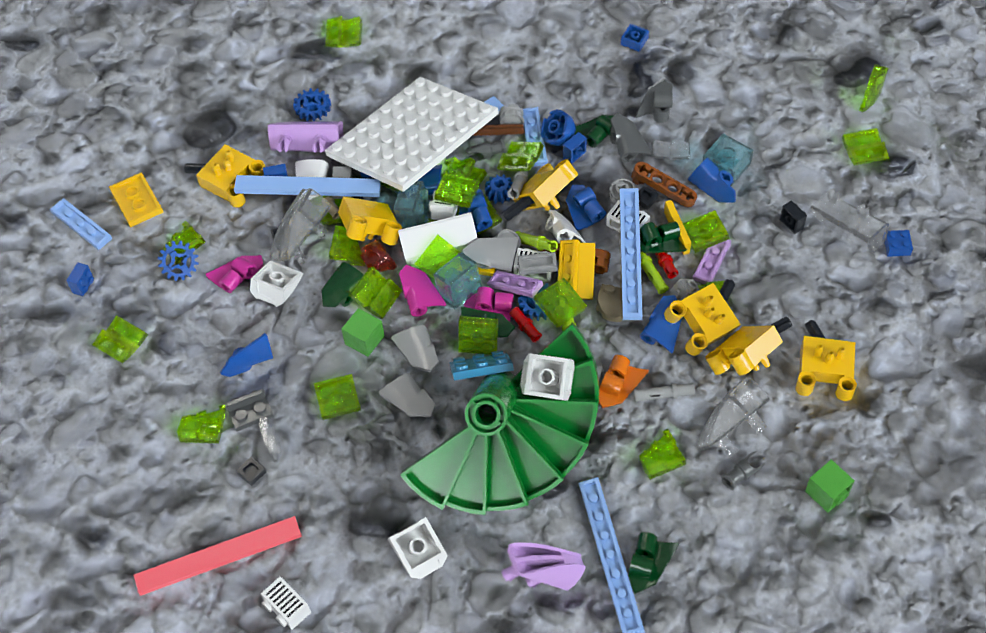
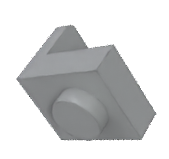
M679 279L667 294L668 296L676 295L677 300L681 301L699 291V288L693 279Z

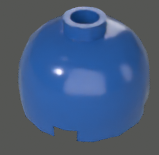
M556 109L548 113L550 116L542 121L540 135L550 145L563 146L575 134L576 125L569 114Z

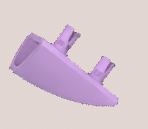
M278 122L269 124L270 149L279 152H325L328 147L344 136L343 122Z
M512 543L509 544L507 549L512 565L504 568L502 575L506 581L509 580L510 582L518 576L525 577L528 586H533V588L540 583H544L568 591L581 578L586 566L583 565L582 554L542 544Z

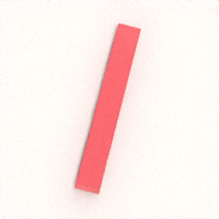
M293 516L134 574L138 593L142 596L300 538L302 535L297 520Z

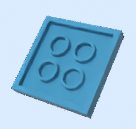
M503 351L492 352V355L489 356L476 354L471 359L458 357L454 358L453 362H449L454 381L514 371L513 362L508 354L503 353Z

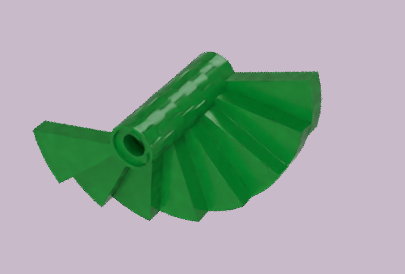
M573 322L537 354L574 360L575 369L571 395L568 401L522 394L520 387L522 369L516 375L509 371L486 375L465 408L467 426L401 472L400 476L408 486L423 499L441 510L446 505L459 511L486 515L487 511H504L528 506L529 500L543 495L561 483L583 456L589 445L600 397L597 365L586 339Z

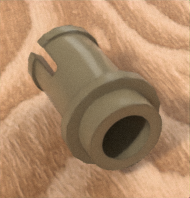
M329 196L325 197L321 202L322 208L327 210L333 219L340 218L338 214L339 207L335 204V199Z

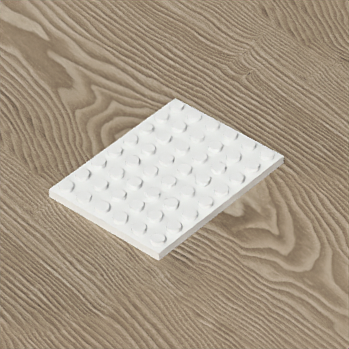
M419 77L328 147L325 153L326 156L404 192L498 115L499 112L497 107Z

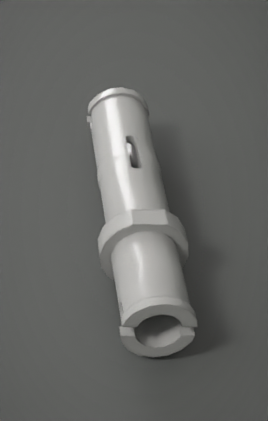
M521 166L514 175V181L508 191V196L511 199L519 197L524 184L528 181L529 167L524 166L523 168Z
M671 383V386L634 389L635 402L671 397L677 399L679 396L695 395L694 383L680 385Z

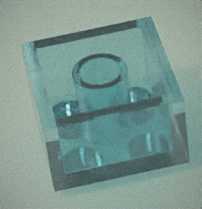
M723 133L703 155L702 162L708 157L719 168V171L725 170L729 172L733 177V182L730 185L732 186L751 164L754 150Z
M416 181L404 192L401 190L398 192L394 212L402 229L428 223L427 215L431 200H429L428 189L425 188L423 181Z
M462 252L434 273L438 292L453 309L464 304L467 299L477 293L479 287H482L477 263Z

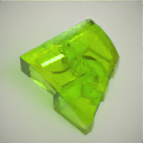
M335 225L329 259L348 261V264L352 266L365 267L366 262L358 241L346 235L347 230L345 227Z

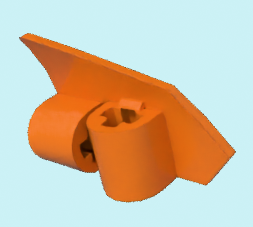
M615 355L599 388V404L601 408L623 403L648 374L649 370L629 366L630 360L627 357Z

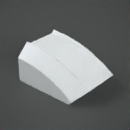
M269 261L251 278L250 291L256 299H261L277 307L283 304L292 294L304 273Z
M529 353L523 362L520 383L522 394L568 401L571 395L575 369L574 360Z
M426 517L388 538L396 555L412 578L421 579L442 567L447 558L443 546Z

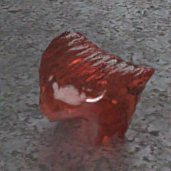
M375 239L361 248V251H365L360 256L373 274L397 268L395 261L379 240Z

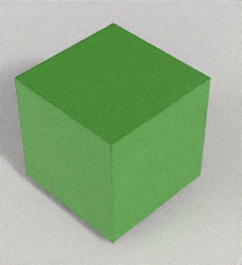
M359 308L341 329L345 345L369 357L385 336L382 321Z
M831 459L809 478L805 492L825 511L829 512L848 497L855 480Z

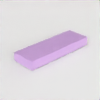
M717 235L713 236L693 275L694 281L707 286L712 283L731 245L730 240Z
M498 270L487 282L489 288L534 298L543 286L542 280Z

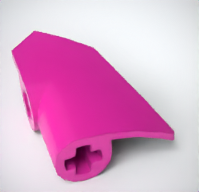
M262 256L237 257L229 263L206 273V277L226 292L232 293L244 279H251L264 266Z
M405 265L399 272L404 297L407 299L412 316L419 317L426 314L427 307L446 306V302L424 271Z
M479 287L477 292H468L460 299L467 308L500 313L508 321L511 320L509 313L513 309L514 293H495L492 288Z

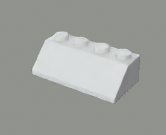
M471 212L398 230L406 263L417 269L440 263V261L464 257L462 250L477 239Z

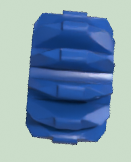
M496 174L495 178L490 177L489 181H486L484 191L489 201L494 200L495 205L498 202L504 204V201L510 202L511 198L508 196V191L513 183L511 177L506 178L504 174L500 177Z

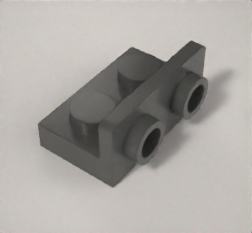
M263 389L252 391L246 396L234 398L226 403L237 432L274 417Z

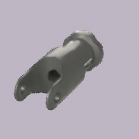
M503 138L492 143L478 144L465 150L467 154L476 153L467 157V162L469 163L492 158V155L507 153Z
M757 451L747 455L734 465L732 471L721 476L722 482L728 489L734 490L739 482L747 480L765 465L766 462L758 468L750 466L748 459Z

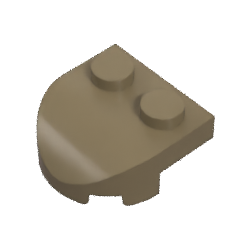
M602 284L598 293L596 311L602 313L603 319L612 322L622 321V288Z

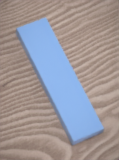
M538 107L524 108V134L530 167L544 166L548 163L544 138L540 135L541 121Z
M64 198L50 209L52 214L96 249L100 250L112 240L109 233Z

